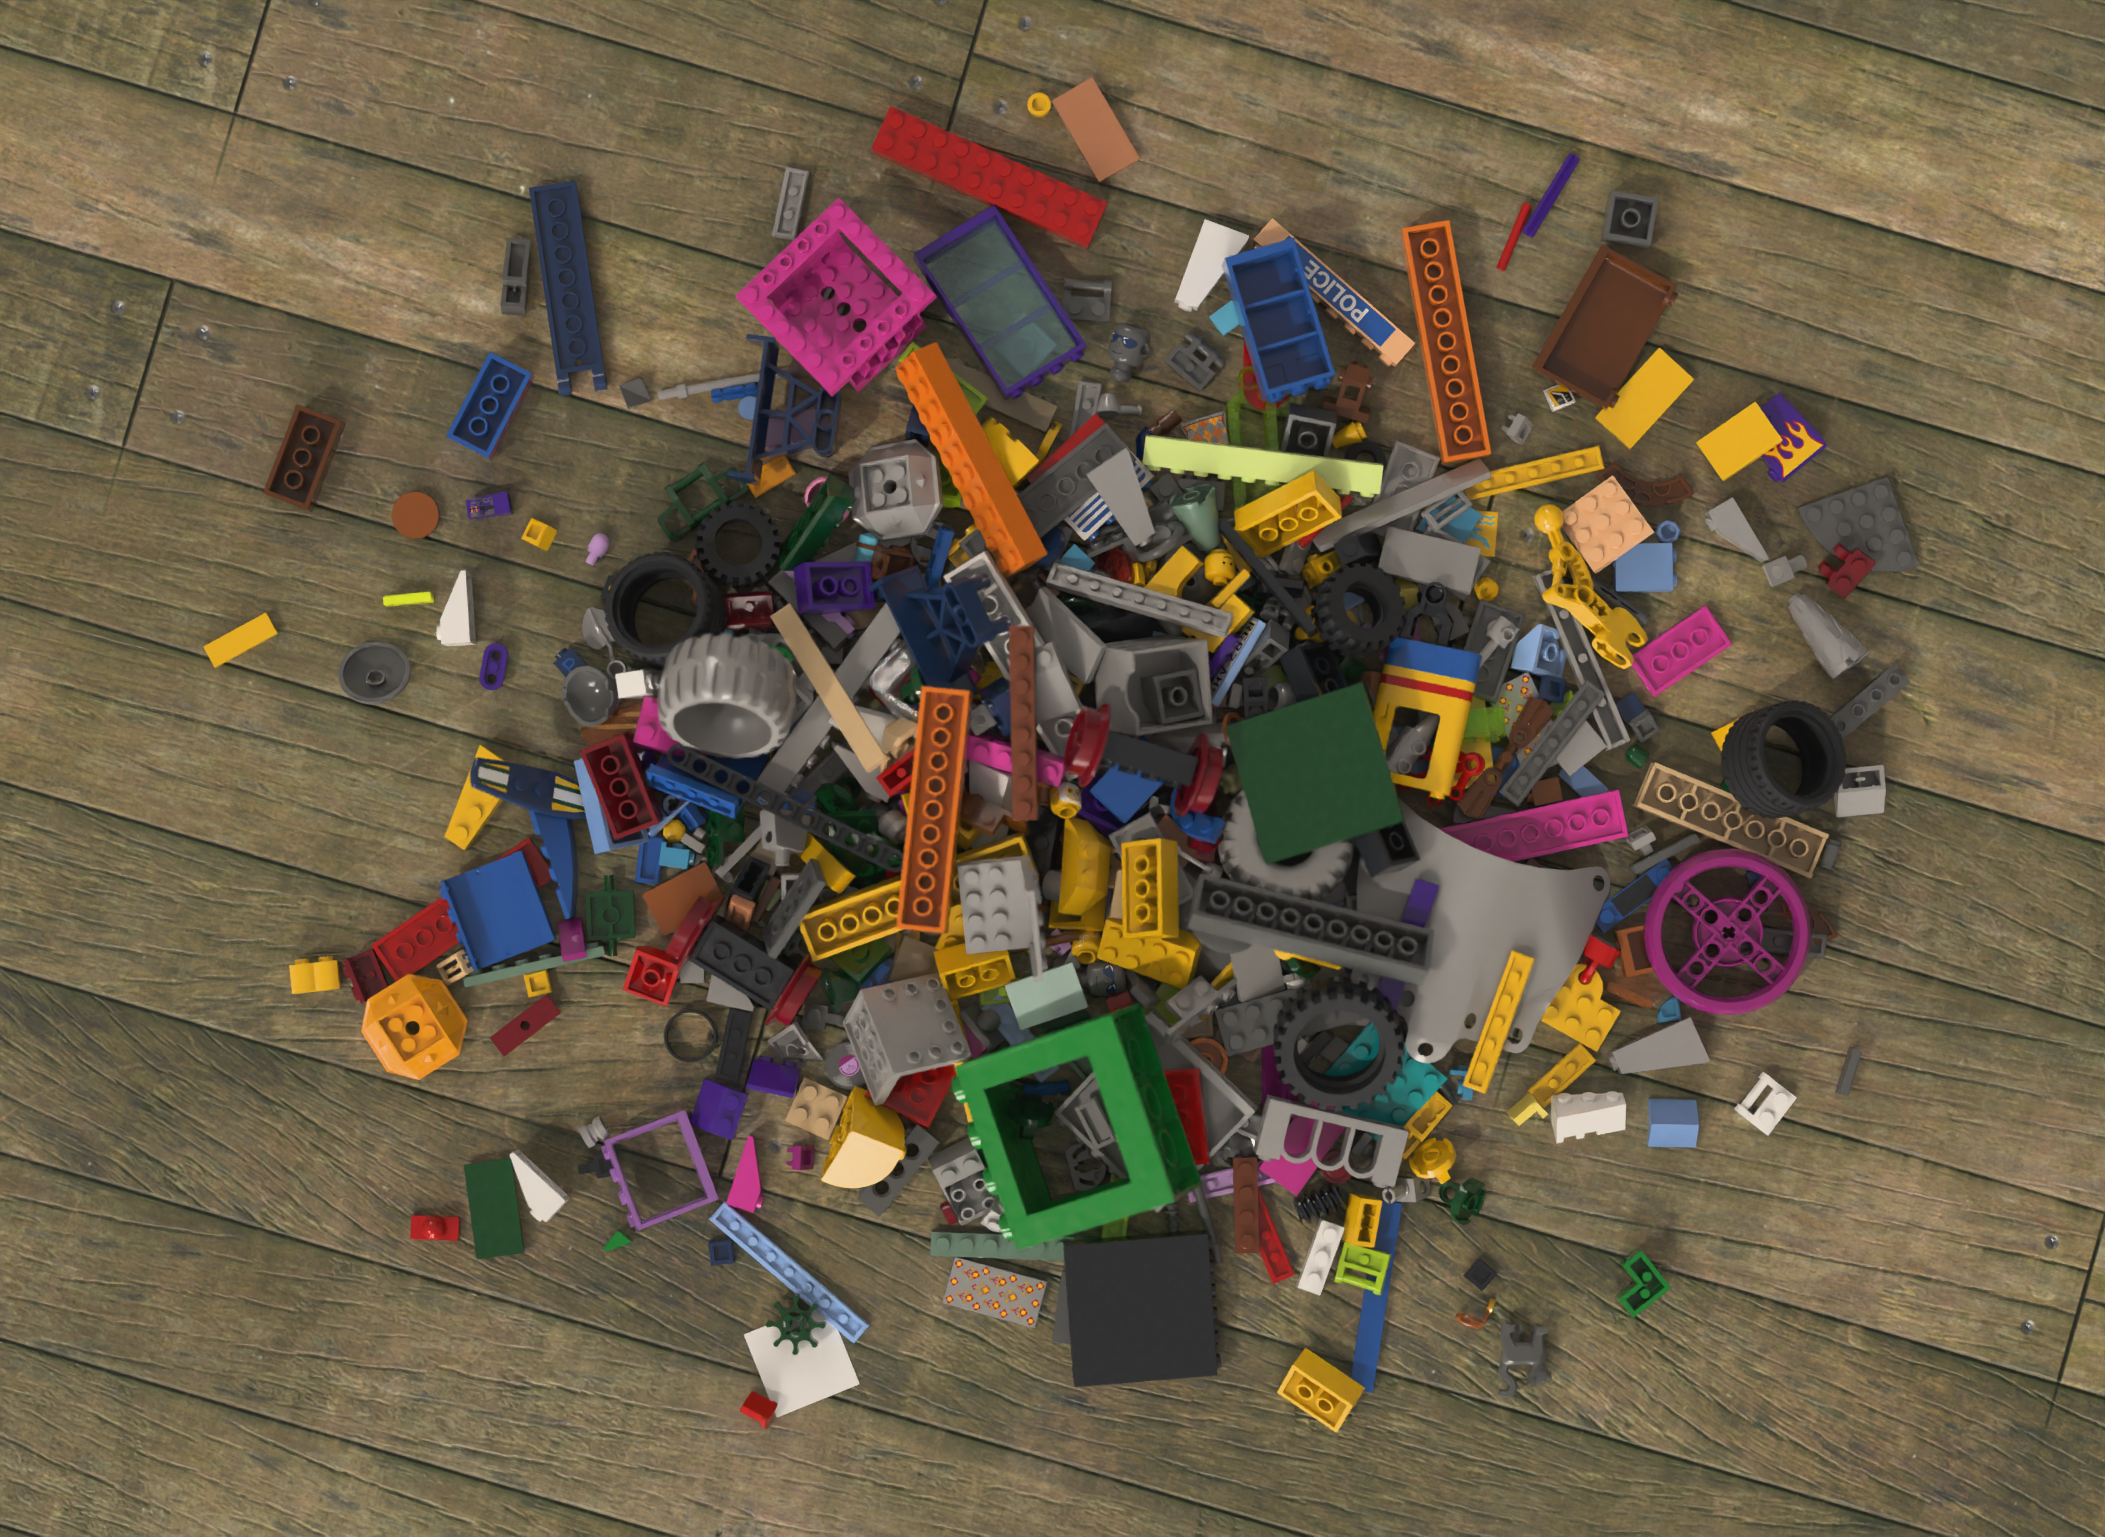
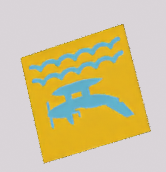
M1477 511L1482 516L1464 544L1481 548L1480 554L1483 556L1495 557L1498 512Z

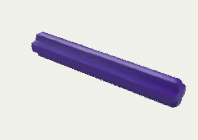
M1572 153L1568 154L1522 230L1524 235L1530 238L1534 237L1579 163V157Z

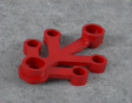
M1428 746L1426 748L1428 750L1427 756L1423 757L1421 755L1419 758L1430 762L1433 750ZM1460 750L1458 758L1460 763H1457L1455 774L1461 772L1462 774L1456 786L1451 787V799L1462 800L1465 796L1464 789L1471 777L1483 772L1485 760L1479 753L1470 752L1466 754ZM1476 760L1477 766L1473 769L1471 762ZM1428 771L1418 774L1409 772L1406 776L1424 779ZM1397 785V787L1400 790L1410 791L1414 789L1407 786ZM1459 789L1460 795L1456 798L1454 791ZM1430 793L1427 796V802L1431 806H1439L1443 802L1442 799H1438L1436 803H1433Z

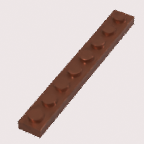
M1009 626L1013 820H1038L1035 626Z

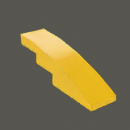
M1437 1091L1405 1123L1404 1127L1409 1133L1401 1163L1408 1158L1453 1106Z

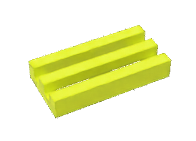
M431 592L385 595L383 603L387 607L434 603V594Z

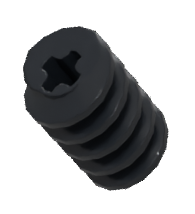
M1329 1183V1191L1321 1186L1319 1195L1315 1190H1311V1198L1305 1193L1302 1194V1201L1297 1197H1293V1204L1301 1224L1302 1219H1305L1310 1224L1312 1215L1317 1220H1320V1212H1323L1328 1217L1329 1208L1338 1213V1205L1344 1210L1347 1209L1339 1187L1336 1188L1332 1183Z

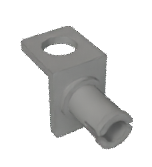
M1802 555L1787 560V557L1784 556L1763 565L1771 587L1795 578L1793 573L1804 570L1807 567L1806 560Z
M1418 1176L1413 1178H1397L1395 1187L1388 1185V1188L1383 1190L1382 1197L1387 1203L1418 1202L1431 1196L1429 1178L1425 1179ZM1421 1181L1424 1182L1423 1193H1421L1419 1189Z

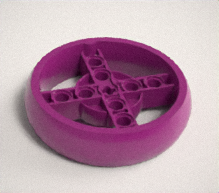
M1740 849L1710 850L1692 856L1676 866L1665 876L1655 890L1648 905L1644 923V941L1651 967L1663 986L1688 1006L1717 1015H1737L1752 1012L1767 1006L1781 997L1794 984L1802 972L1810 951L1812 936L1811 918L1807 903L1792 877L1768 858ZM1718 867H1738L1761 875L1741 899L1725 896L1709 901L1688 882L1689 879L1697 874ZM1758 890H1763L1766 897L1763 902L1757 903L1754 900V894ZM1779 893L1782 894L1789 907L1793 924L1792 945L1783 966L1761 947L1764 930L1760 914ZM1690 894H1696L1698 897L1697 904L1692 907L1688 906L1686 898ZM1672 898L1695 917L1692 926V938L1696 949L1676 971L1667 958L1662 938L1663 920ZM1748 908L1750 912L1748 919L1740 920L1738 918L1739 910ZM1708 910H1714L1716 913V918L1712 922H1706L1704 919V914ZM1732 926V936L1729 937L1726 935L1725 937H1723V928H1730ZM1746 941L1750 942V952L1742 954L1740 952V945ZM1712 943L1716 944L1718 948L1717 953L1713 956H1708L1706 954L1707 946ZM1764 957L1768 958V968L1760 970L1758 968V961ZM1695 961H1699L1702 965L1700 972L1696 974L1691 973L1690 965ZM1747 963L1768 982L1751 993L1736 997L1713 996L1695 989V986L1714 965L1719 967H1736Z

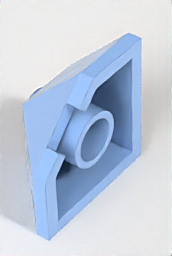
M1538 624L1516 644L1511 668L1539 676L1550 675L1562 678L1566 654L1564 649L1559 647L1557 641L1560 637L1558 630Z

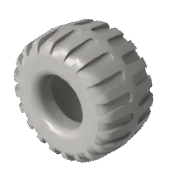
M722 633L721 636L704 634L700 639L696 636L689 638L685 642L676 645L668 655L659 683L658 716L662 728L673 740H677L680 745L693 749L697 753L712 755L717 758H752L775 750L776 747L784 742L789 733L796 708V674L791 662L786 657H783V654L777 649H769L768 644L762 641H751V638L741 635V638L732 637L728 633Z
M1244 790L1234 797L1222 817L1225 825L1219 835L1222 841L1218 844V851L1221 863L1230 881L1318 902L1337 888L1351 865L1354 853V838L1313 850L1312 854L1305 861L1293 866H1284L1277 863L1266 865Z

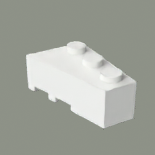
M1610 1091L1602 1094L1585 1092L1573 1095L1569 1093L1551 1095V1123L1556 1143L1564 1142L1565 1137L1575 1135L1577 1139L1584 1138L1585 1133L1595 1131L1597 1135L1625 1130L1626 1102L1623 1093Z

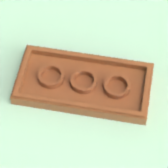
M1093 77L1051 101L1099 183L1140 160Z

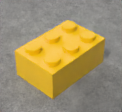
M963 943L933 952L943 988L946 989L950 1001L1005 986L1007 983L1016 981L1008 950L966 954V945Z

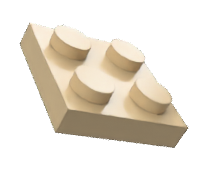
M804 1077L785 1121L829 1140L848 1096Z

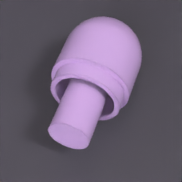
M596 534L591 539L587 550L590 553L585 561L586 563L594 566L598 557L602 558L603 555L605 556L610 546V540L605 534Z

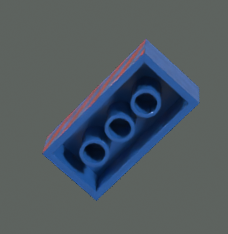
M489 352L446 437L492 461L535 376L531 372Z

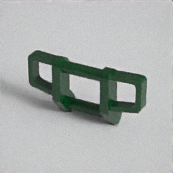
M702 462L696 470L672 486L669 484L664 488L674 504L658 516L657 521L670 540H675L688 530L698 527L697 524L707 518L708 513L712 509H718L719 505L723 503L729 505L731 501L748 491V485L741 482L742 488L727 498L716 482L726 477L727 471L738 472L735 467L713 477L704 462ZM704 476L718 496V499L691 516L677 496V493ZM677 508L688 525L672 534L663 523V519Z

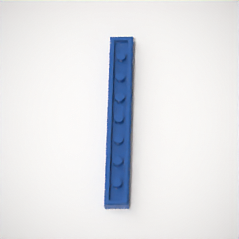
M1382 1200L1375 1246L1372 1249L1392 1255L1381 1296L1373 1294V1291L1364 1288L1350 1376L1351 1379L1365 1387V1392L1373 1393L1402 1209V1203H1387ZM1366 1274L1367 1280L1376 1282L1377 1276Z

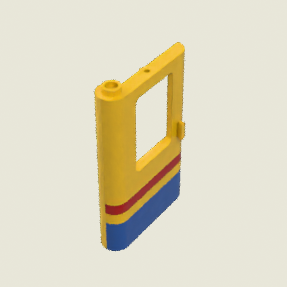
M1399 637L1389 644L1373 710V717L1384 753L1386 754L1395 711L1398 707L1440 715L1439 727L1426 778L1420 779L1390 772L1394 784L1431 792L1430 797L1444 800L1445 796H1450L1482 655Z

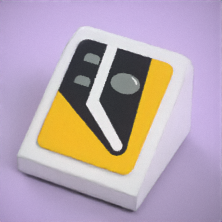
M1559 384L1543 390L1552 412L1576 402L1571 391Z

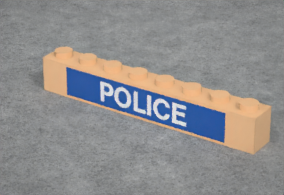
M1272 218L1254 238V249L1294 238L1313 302L1316 304L1321 302L1326 307L1325 312L1333 319L1338 317L1344 323L1343 328L1351 335L1356 333L1362 338L1360 342L1368 350L1374 349L1380 354L1378 358L1385 365L1395 367L1415 343Z

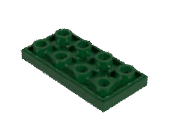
M511 1158L464 1164L476 1259L525 1253Z

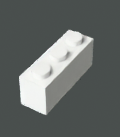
M638 670L615 674L619 698L644 699V696L658 697L659 683L663 671Z
M1320 1218L1296 1283L1298 1288L1319 1296L1321 1295L1345 1229L1342 1225Z

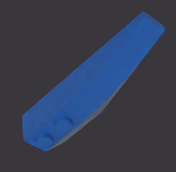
M529 810L536 835L540 834L543 839V846H541L543 856H546L551 862L548 869L550 876L559 885L556 887V893L565 919L573 918L576 915L578 894V862L572 819L553 817Z

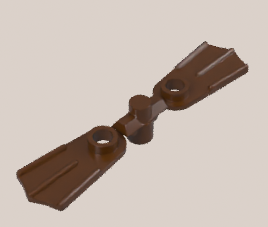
M1529 697L1509 734L1510 743L1504 752L1498 756V760L1493 766L1495 768L1485 769L1465 792L1464 798L1457 801L1458 806L1466 817H1473L1479 820L1483 818L1502 783L1501 772L1511 763L1517 750L1525 748L1554 715L1546 700ZM1516 734H1523L1524 740L1522 742L1517 741ZM1489 774L1496 776L1494 783L1488 781L1487 777Z

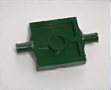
M603 875L605 890L596 893H585L588 941L601 940L607 942V956H612V947L613 956H618L617 941L636 938L634 891L614 889V875H609V880L608 875Z

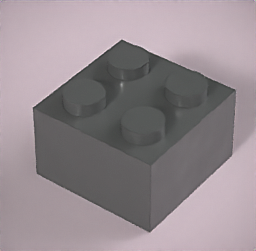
M1612 190L1607 198L1600 241L1648 249L1652 241L1659 198Z
M1290 403L1279 451L1328 457L1336 427V412Z

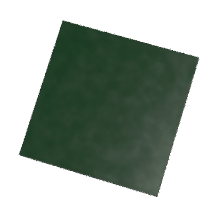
M1363 683L1225 726L1266 865L1405 822Z

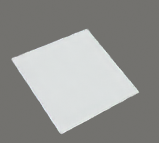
M815 1310L811 1314L813 1320L816 1322L825 1321L827 1325L824 1329L817 1327L811 1331L812 1337L819 1342L817 1347L813 1348L810 1342L802 1340L798 1344L799 1353L797 1355L792 1354L794 1347L789 1340L781 1341L778 1347L773 1345L774 1341L781 1336V1332L777 1327L767 1328L763 1326L744 1334L768 1397L771 1401L778 1403L775 1410L776 1417L859 1385L839 1331ZM802 1317L796 1322L793 1321L789 1331L799 1327L804 1318Z

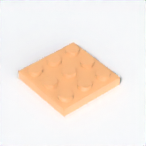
M1613 475L1562 511L1564 513L1563 530L1595 574L1654 533Z

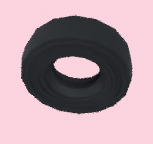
M1366 440L1352 444L1346 451L1344 459L1356 460L1357 456L1361 453H1369L1373 456L1374 463L1383 464L1384 472L1386 456L1383 449L1377 443Z

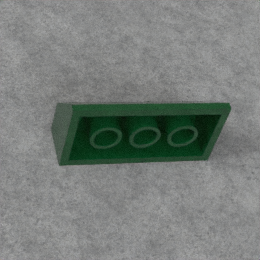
M829 474L780 546L781 570L794 571L795 567L804 562L816 561L817 552L820 547L827 545L830 539L829 534L833 528L837 529L843 520L842 515L846 510L849 511L855 503L856 498H854V488Z

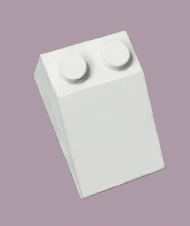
M466 570L460 571L440 618V626L436 627L437 639L441 640V644L445 646L476 645L472 574Z
M519 1149L513 1151L510 1154V1158L527 1204L532 1209L530 1213L538 1221L544 1220L547 1222L563 1207L570 1197Z

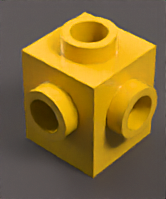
M1332 551L1323 556L1317 553L1308 557V563L1303 565L1302 575L1305 577V581L1310 589L1321 584L1325 578L1340 568L1334 552Z

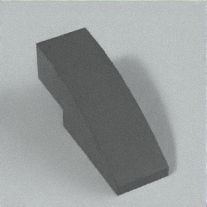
M507 238L500 305L502 314L526 316L531 239Z

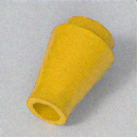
M1352 421L1333 435L1332 442L1337 449L1363 442L1367 435L1360 421Z

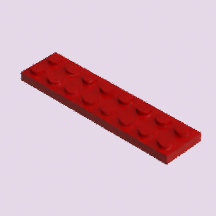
M530 837L495 860L497 861L512 855V853L524 850L538 889L552 880L548 870V863ZM442 897L371 945L395 981L409 973L415 974L459 944L456 932L459 930L456 922L452 923L447 910L450 909L447 900H443Z

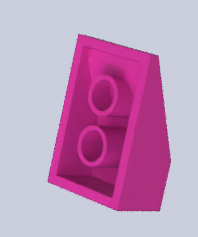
M644 696L633 743L637 748L667 754L669 748L679 744V742L673 740L660 724L658 699ZM676 750L673 756L685 758V752L683 750Z

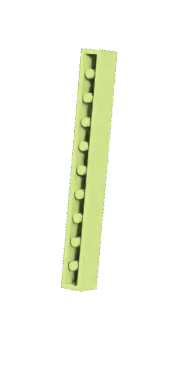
M1148 434L1145 437L1142 465H1147L1146 469L1161 471V467L1171 468L1170 472L1184 474L1185 470L1194 471L1195 476L1208 477V473L1218 474L1219 479L1232 480V476L1242 477L1241 481L1255 483L1256 479L1265 480V484L1279 486V482L1289 483L1315 470L1331 488L1336 489V493L1349 495L1350 491H1358L1360 496L1374 497V494H1380L1384 467L1381 463Z

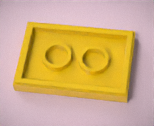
M1754 402L1696 443L1724 482L1783 440L1758 404Z

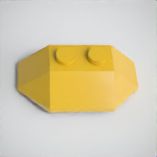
M1065 818L1058 913L1081 916L1108 894L1111 846L1087 820Z

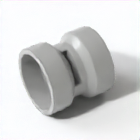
M600 1116L594 1118L592 1124H584L578 1127L584 1142L589 1148L596 1145L599 1138L605 1140L610 1137V1133Z

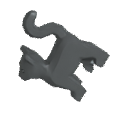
M1501 1324L1500 1341L1502 1351L1498 1370L1500 1378L1508 1384L1507 1389L1498 1391V1395L1501 1398L1513 1397L1517 1392L1518 1385L1516 1379L1508 1372L1509 1367L1512 1365L1524 1364L1530 1366L1527 1374V1385L1530 1387L1551 1380V1372L1545 1366L1546 1351L1543 1342V1335L1548 1333V1327L1533 1326L1530 1342H1520L1519 1334L1523 1332V1325Z

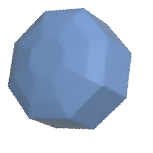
M1668 520L1659 524L1656 530V536L1662 543L1674 542L1678 539L1680 533L1676 522Z

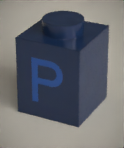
M566 648L562 649L555 656L557 660L553 663L565 677L577 667L589 666L573 648L568 650Z

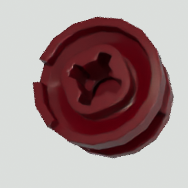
M1341 1150L1328 1151L1322 1161L1334 1160ZM1349 1156L1348 1163L1350 1167L1354 1168L1353 1160ZM1344 1166L1334 1171H1325L1320 1168L1323 1177L1331 1183H1344L1352 1176Z

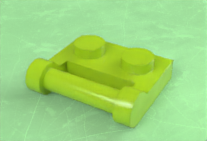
M1344 1242L1335 1282L1340 1284L1345 1282L1373 1291V1294L1381 1296L1392 1254ZM1346 1268L1377 1276L1376 1282L1347 1274Z

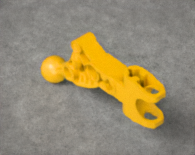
M1545 504L1539 507L1534 516L1535 525L1541 532L1548 534L1553 547L1549 551V559L1553 564L1551 570L1553 581L1552 586L1543 592V600L1548 604L1567 609L1583 626L1595 635L1592 646L1603 658L1622 669L1628 668L1633 664L1634 659L1626 647V642L1632 646L1640 647L1648 640L1646 632L1636 618L1626 609L1616 607L1612 610L1593 591L1594 584L1581 554L1574 549L1572 544L1565 542L1560 529L1564 523V513L1554 504ZM1567 567L1570 570L1573 585L1561 583L1562 577L1566 575ZM1632 633L1638 635L1640 639L1634 637ZM1617 654L1620 655L1621 657H1623L1626 661L1621 660V659L1617 656Z

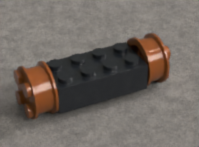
M1038 781V820H1028L1029 833L1027 835L1024 834L1039 873L1040 904L1050 905L1051 900L1046 899L1043 895L1042 884L1045 875L1049 871L1057 869L1055 864L1059 845H1061L1059 837L1064 829L1065 818L1059 817L1051 810L1050 790L1054 785ZM1009 828L1008 836L1018 831ZM1036 904L1037 911L1042 912L1043 919L1044 909H1048V906ZM1038 926L1039 931L1040 928L1044 929L1045 926Z

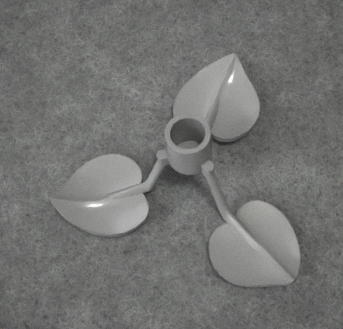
M593 607L587 609L582 624L584 639L590 647L597 650L607 644L611 661L607 666V673L613 679H616L615 674L626 673L636 668L643 667V670L659 671L643 663L627 665L623 659H615L611 644L615 640L607 628L608 624L605 621L606 614L604 610ZM619 696L617 707L620 705L622 698H619Z

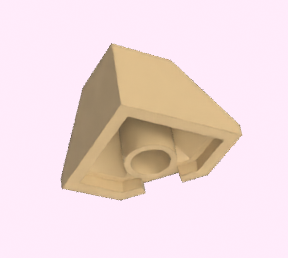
M902 717L897 722L892 721L885 727L882 750L888 760L880 765L881 773L912 749H915L917 723Z

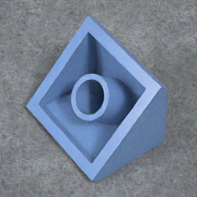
M1648 1099L1647 1146L1696 1147L1699 1130L1696 1100Z

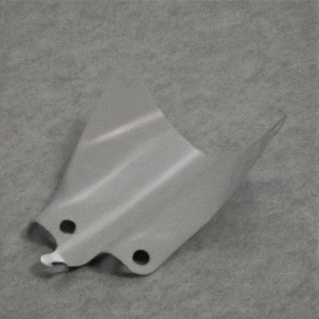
M1398 798L1406 826L1421 860L1401 871L1370 877L1360 853L1357 877V912L1400 922L1415 877L1439 885L1425 925L1426 929L1435 931L1429 972L1422 985L1405 983L1402 993L1407 990L1413 992L1415 997L1414 1003L1410 1007H1405L1401 1004V1000H1399L1396 1008L1397 1013L1406 1020L1408 1025L1405 1042L1407 1052L1413 1059L1419 1062L1432 1063L1442 1059L1451 1046L1461 1038L1479 1042L1512 950L1535 958L1510 1030L1513 1028L1521 1029L1523 1033L1522 1040L1517 1044H1512L1507 1036L1503 1050L1508 1052H1522L1530 1044L1535 1029L1549 1004L1579 961L1609 893V875L1605 869L1598 866L1574 870L1546 869L1518 864L1475 849L1441 831L1422 819ZM1596 875H1600L1604 879L1602 891L1595 890L1593 886V879ZM1353 969L1351 974L1352 983L1357 984L1358 978L1362 974H1366L1369 977L1368 989L1372 991L1374 987L1377 988L1380 975ZM1474 1013L1476 1015L1475 1025L1470 1029L1465 1028L1464 1021L1466 1016ZM1422 1043H1429L1433 1046V1053L1429 1056H1422L1418 1052V1046Z

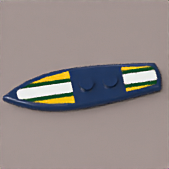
M480 757L474 759L470 770V784L472 788L541 814L566 819H587L578 781L562 774L533 766Z

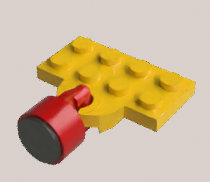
M1591 933L1582 952L1586 955L1582 963L1575 965L1549 1004L1541 1021L1597 1052L1621 1012L1620 1009L1600 999L1603 992V982L1598 970L1601 965L1612 968L1621 952L1620 947L1597 933Z

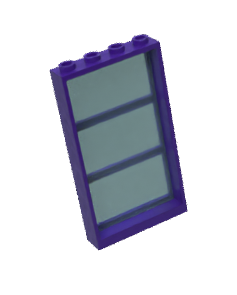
M995 205L914 253V262L1005 400L1010 397L1012 399L1018 398L1025 392L1023 389L1030 385L1032 387L1039 385L1045 380L1044 377L1050 373L1055 375L1065 368L1064 364L1069 361L1074 363L1084 356L1087 345Z

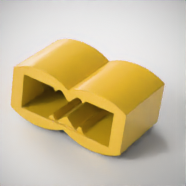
M333 956L318 957L319 962L309 963V959L295 960V965H289L292 994L342 989L339 960H333Z

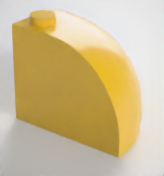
M990 416L983 422L981 428L1015 491L1039 467V460L1019 440L1015 439L1013 441L1010 431L1000 422L997 424L996 419Z
M854 1086L842 1109L843 1114L840 1126L836 1125L830 1140L832 1145L829 1155L825 1157L821 1178L823 1182L843 1188H861L875 1184L884 1179L893 1170L898 1160H902L906 1154L907 1147L904 1146L905 1131L896 1112L882 1105L875 1106L873 1100L865 1097L867 1092L865 1089Z

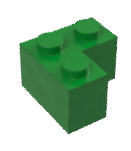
M1638 1248L1620 1262V1265L1634 1282L1615 1297L1634 1318L1670 1290L1671 1287L1643 1251Z

